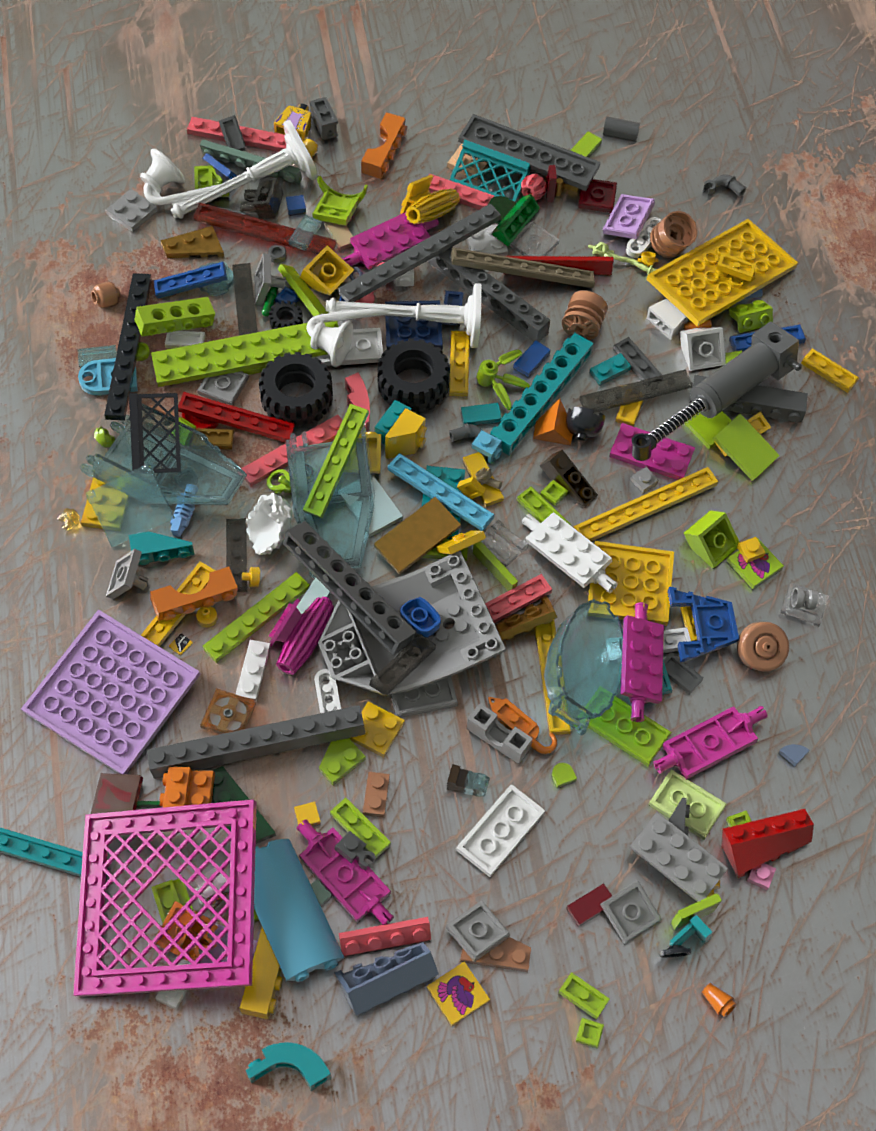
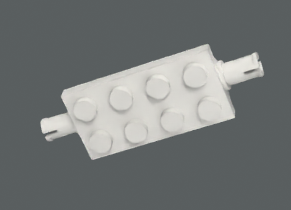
M553 512L542 523L531 514L526 515L528 518H523L522 524L532 531L526 537V542L579 585L585 588L589 583H598L608 593L613 592L612 589H616L618 583L605 574V569L612 562V558Z

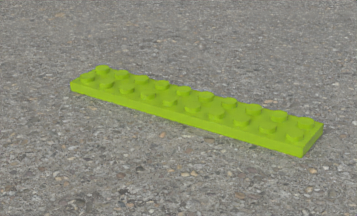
M337 321L324 323L326 327H339ZM307 323L152 352L151 355L158 387L266 367L270 361L274 362V358L278 356L283 357L286 353L295 354V352H301V355L307 353L312 355V357L327 355L328 353L323 349L318 348L314 350L311 347V336L307 332Z

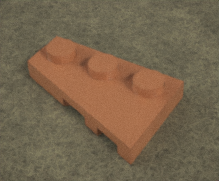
M509 937L475 962L462 948L460 962L465 961V963L528 972L531 947Z

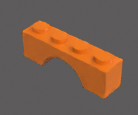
M385 113L380 123V137L386 142L378 148L366 150L361 160L362 174L381 179L383 174L387 173L389 162L394 159L395 150L400 147L401 138L407 132L404 117Z
M228 566L210 572L207 585L197 593L183 594L169 585L150 591V600L158 621L163 619L167 621L182 613L190 614L200 607H211L216 602L222 600L230 601L237 596L238 587Z

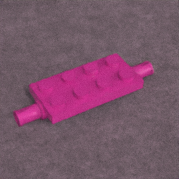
M406 212L351 237L350 242L355 251L353 254L342 259L350 266L357 263L365 264L367 269L370 270L431 237L427 230L437 227L439 225L438 219L413 224L407 220Z
M643 602L635 604V617L627 615L623 621L621 695L629 697L632 704L631 721L635 722L644 721V704L647 702L655 704L662 702L664 625L647 620L648 604Z
M733 706L665 741L662 747L668 755L653 762L655 769L661 774L669 768L676 766L687 780L757 743L758 737L753 732L752 727L753 724L768 717L766 710H763V706H759L749 713H739Z
M307 819L303 820L304 824L300 823L296 829L308 840L309 846L299 855V858L356 922L372 912L382 925L388 924L387 921L390 923L394 916L382 904V901L391 894L389 888L369 866L367 870H363L356 859L350 863L335 850V845L343 837L334 827L322 834L321 832L318 833Z

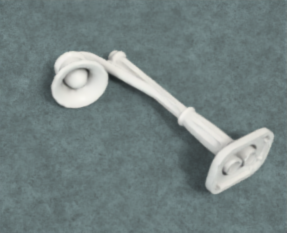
M290 120L283 123L284 139L286 142L285 149L264 159L251 168L247 167L246 172L223 184L161 197L160 193L163 186L170 182L183 184L185 183V178L179 168L157 149H151L152 164L146 173L140 174L142 181L145 183V198L154 205L172 204L173 208L170 210L175 219H182L184 214L248 182L256 183V180L271 175L292 164L297 165L312 181L316 180L318 176L315 164Z
M474 284L473 294L468 297V302L465 306L420 305V303H417V306L345 302L336 301L335 298L326 300V312H329V314L314 316L307 323V332L311 336V347L314 350L318 348L325 350L330 355L332 365L338 367L344 361L351 344L353 323L350 319L387 315L416 317V321L422 319L464 324L466 333L470 336L471 348H478L481 324V284ZM348 320L342 323L340 327L335 328L326 327L324 324L326 322Z

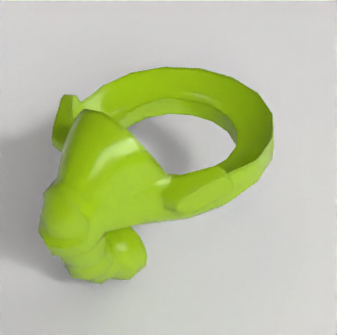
M279 469L273 471L267 478L268 488L274 491L276 495L282 492L291 493L295 489L292 484L293 476L286 470ZM284 474L278 478V482L281 484L272 485L271 480L275 475Z

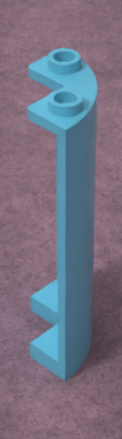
M290 839L270 841L267 846L261 848L256 846L254 909L286 981L301 982L309 977V973L315 969H325L326 971L334 969L338 966V962L345 957Z

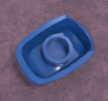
M422 597L409 600L401 606V617L412 626L417 634L428 638L440 628V615Z

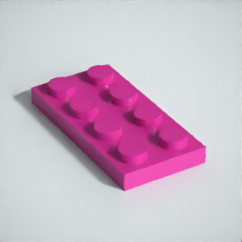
M624 423L621 424L609 457L640 468L647 467L652 472L676 480L685 477L695 447L666 438L656 444V448L652 450L649 459L638 461L632 456V438L636 434H648L650 432Z

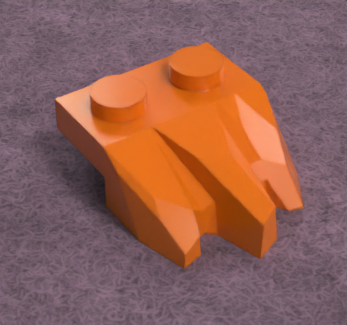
M176 901L174 902L162 924L163 928L184 905ZM186 910L178 920L186 926L193 916ZM204 915L200 917L206 925L211 921ZM196 921L189 931L196 937L204 927ZM174 923L167 933L174 939L182 929ZM214 924L210 929L215 932L218 926ZM208 932L199 940L205 948L212 942L207 935ZM185 933L177 943L185 950L193 940ZM163 935L156 945L165 949L171 942ZM197 944L188 952V955L193 960L200 956ZM175 946L169 951L177 956L181 954Z

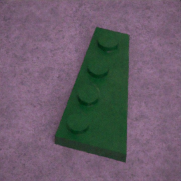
M223 766L212 770L215 773L212 794L214 803L250 800ZM256 808L257 844L276 836V832Z

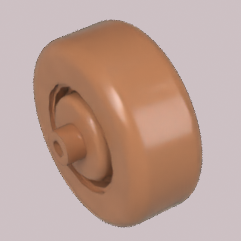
M755 622L744 628L739 635L737 651L741 661L747 667L756 671L768 672L779 668L785 662L789 653V641L786 633L778 625L770 622Z

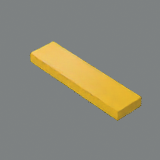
M451 331L449 396L468 397L470 336L467 335L466 331Z

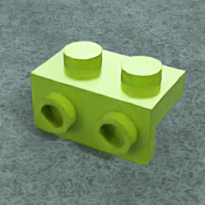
M755 300L753 303L746 305L739 304L729 309L730 316L738 323V332L740 333L759 329L770 321L773 322V308L763 300Z

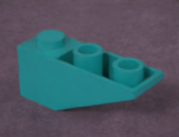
M149 531L129 535L131 551L137 549L142 552L138 565H147L157 561L165 562L173 558H187L190 555H195L193 544L189 541Z

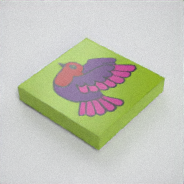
M759 539L758 541L766 552L763 557L746 563L738 550L726 560L752 589L765 582L784 567Z

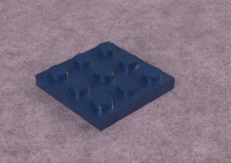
M440 300L385 301V304L417 306V303H420V305H440ZM385 315L386 350L392 344L397 345L398 341L404 340L405 342L408 339H414V341L422 339L425 340V343L431 342L435 344V348L439 347L443 350L441 322L422 319L416 321V317Z

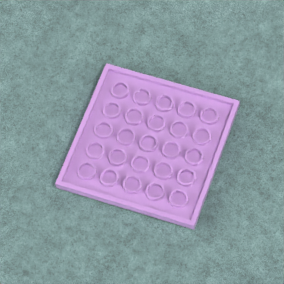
M98 610L21 710L117 773L127 774L198 679L200 672Z

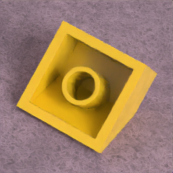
M327 245L303 269L300 278L313 290L331 295L354 272V269Z
M405 408L385 436V458H395L399 453L403 456L415 454L419 448H422L426 442V418Z

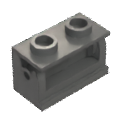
M323 97L310 101L311 118L321 139L326 140L339 136L337 133L338 120L327 98Z

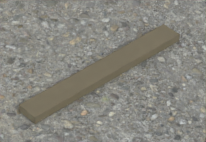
M452 248L451 262L453 265L594 288L595 285L593 271L459 248Z

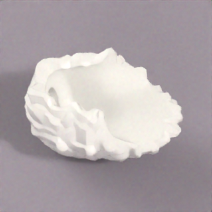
M271 493L268 496L261 495L257 505L254 506V510L248 514V519H246L248 525L246 531L249 535V541L254 544L252 548L259 555H266L267 553L270 555L273 549H279L287 530L291 526V505L275 493Z

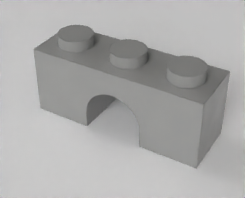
M481 703L468 718L467 729L518 764L531 749L532 737L517 727H514L513 730L507 729L498 721L497 714Z

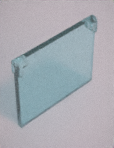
M149 463L94 490L86 492V497L92 505L111 547L129 540V535L146 532L175 518Z

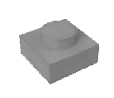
M647 467L632 475L630 479L642 494L656 486L659 481Z

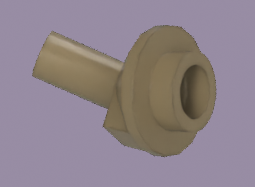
M483 467L475 474L477 476L476 479L481 485L486 484L496 489L502 487V482L491 478L493 474L490 468L485 469Z

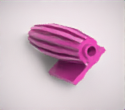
M324 596L316 598L303 614L297 608L301 600L296 599L294 604L289 602L269 635L272 638L269 642L271 647L275 641L284 642L276 666L282 672L288 675L295 674L312 654L334 610L333 602L329 598Z

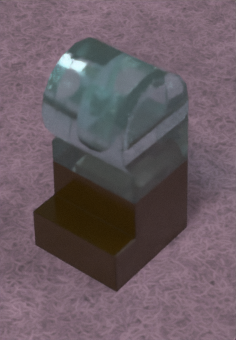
M452 764L447 781V790L479 797L486 795L490 781L487 775L473 773V771L461 769V766Z

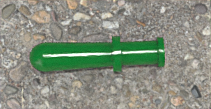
M270 286V290L266 295V301L262 309L264 317L269 316V310H271L273 302L277 297L276 292L279 289L277 287Z

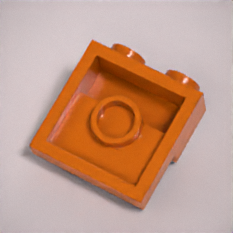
M169 767L168 773L163 774V785L166 787L165 793L160 794V806L164 808L211 803L215 779L214 771H192L190 767Z

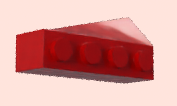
M801 809L723 828L721 846L739 879L745 876V872L751 869L755 871L761 868V864L769 860L773 862L779 859V855L785 852L790 853L812 842L814 824L806 809Z

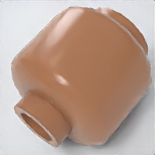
M112 282L97 284L91 291L93 303L100 308L116 305L120 297L119 288L115 287Z

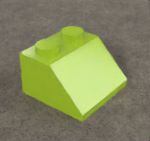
M710 510L683 533L690 548L712 568H715L737 549L738 543H740L725 512Z

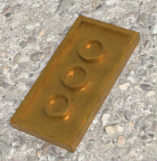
M434 497L376 541L374 547L400 575L461 528V524Z

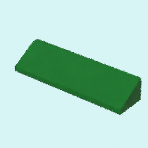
M529 194L522 197L492 231L491 234L506 246L513 242L539 211L540 207L533 195Z

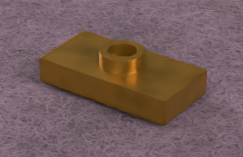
M195 428L193 448L232 450L234 430Z

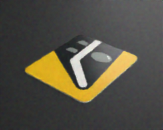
M181 633L169 647L177 654L182 655L193 642Z

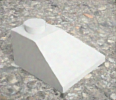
M722 327L694 328L680 331L681 349L690 371L726 364Z

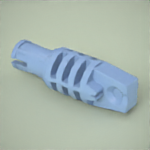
M188 485L184 496H197L199 490L193 485ZM194 502L177 503L170 522L173 536L181 537L185 527H188L195 510Z

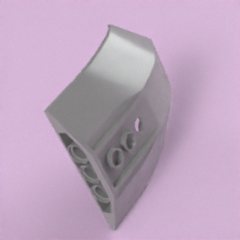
M461 551L402 577L372 586L399 615L401 606L409 600L422 597L428 601L441 618L440 628L436 631L434 637L427 638L415 633L410 645L392 655L338 600L318 642L332 679L382 695L406 692L429 685L467 670L506 651L496 625ZM451 621L455 622V625H454L453 628H451V629H446V628H445V625H446L448 622H451Z

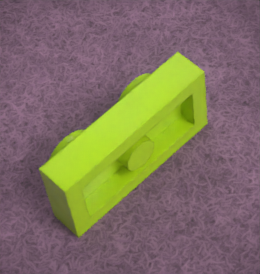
M572 972L558 992L596 1020L610 1000V998Z

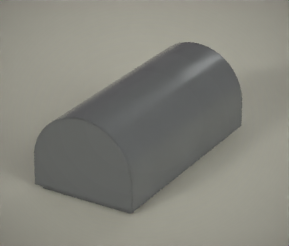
M606 116L603 134L636 141L640 123Z

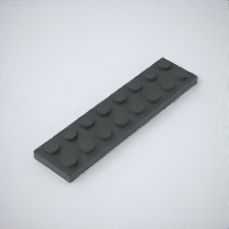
M475 114L472 115L458 137L459 143L463 144L464 140H468L530 163V170L545 176L548 173V166L556 165L557 179L561 178L564 183L584 191L589 187L601 163Z

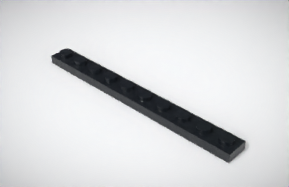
M133 273L104 414L105 420L125 421L129 393L131 391L141 339L140 331L135 322V313L137 307L146 306L148 303L152 282L151 274Z

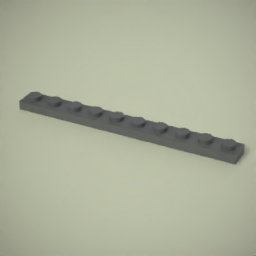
M490 203L338 288L339 294L346 302H355L501 220V214Z

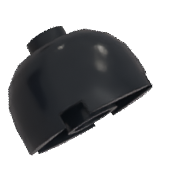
M573 407V410L569 408L566 418L567 428L572 434L576 435V439L586 441L587 438H593L602 431L605 415L599 412L598 416L593 414V409L585 407Z

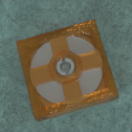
M216 688L200 727L218 734L246 729L256 706V701Z

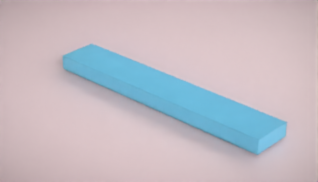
M400 453L387 466V470L432 499L436 497L445 508L481 531H484L495 517L493 513Z

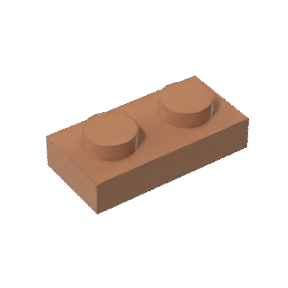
M368 772L363 807L364 816L385 817L390 774Z

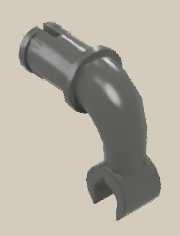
M725 174L717 176L713 180L705 181L703 191L709 188L708 195H713L715 188L720 185L730 188L739 197L746 191V187L738 182L735 176Z
M466 423L460 428L450 430L449 436L452 442L466 437L476 438L482 429L479 426Z

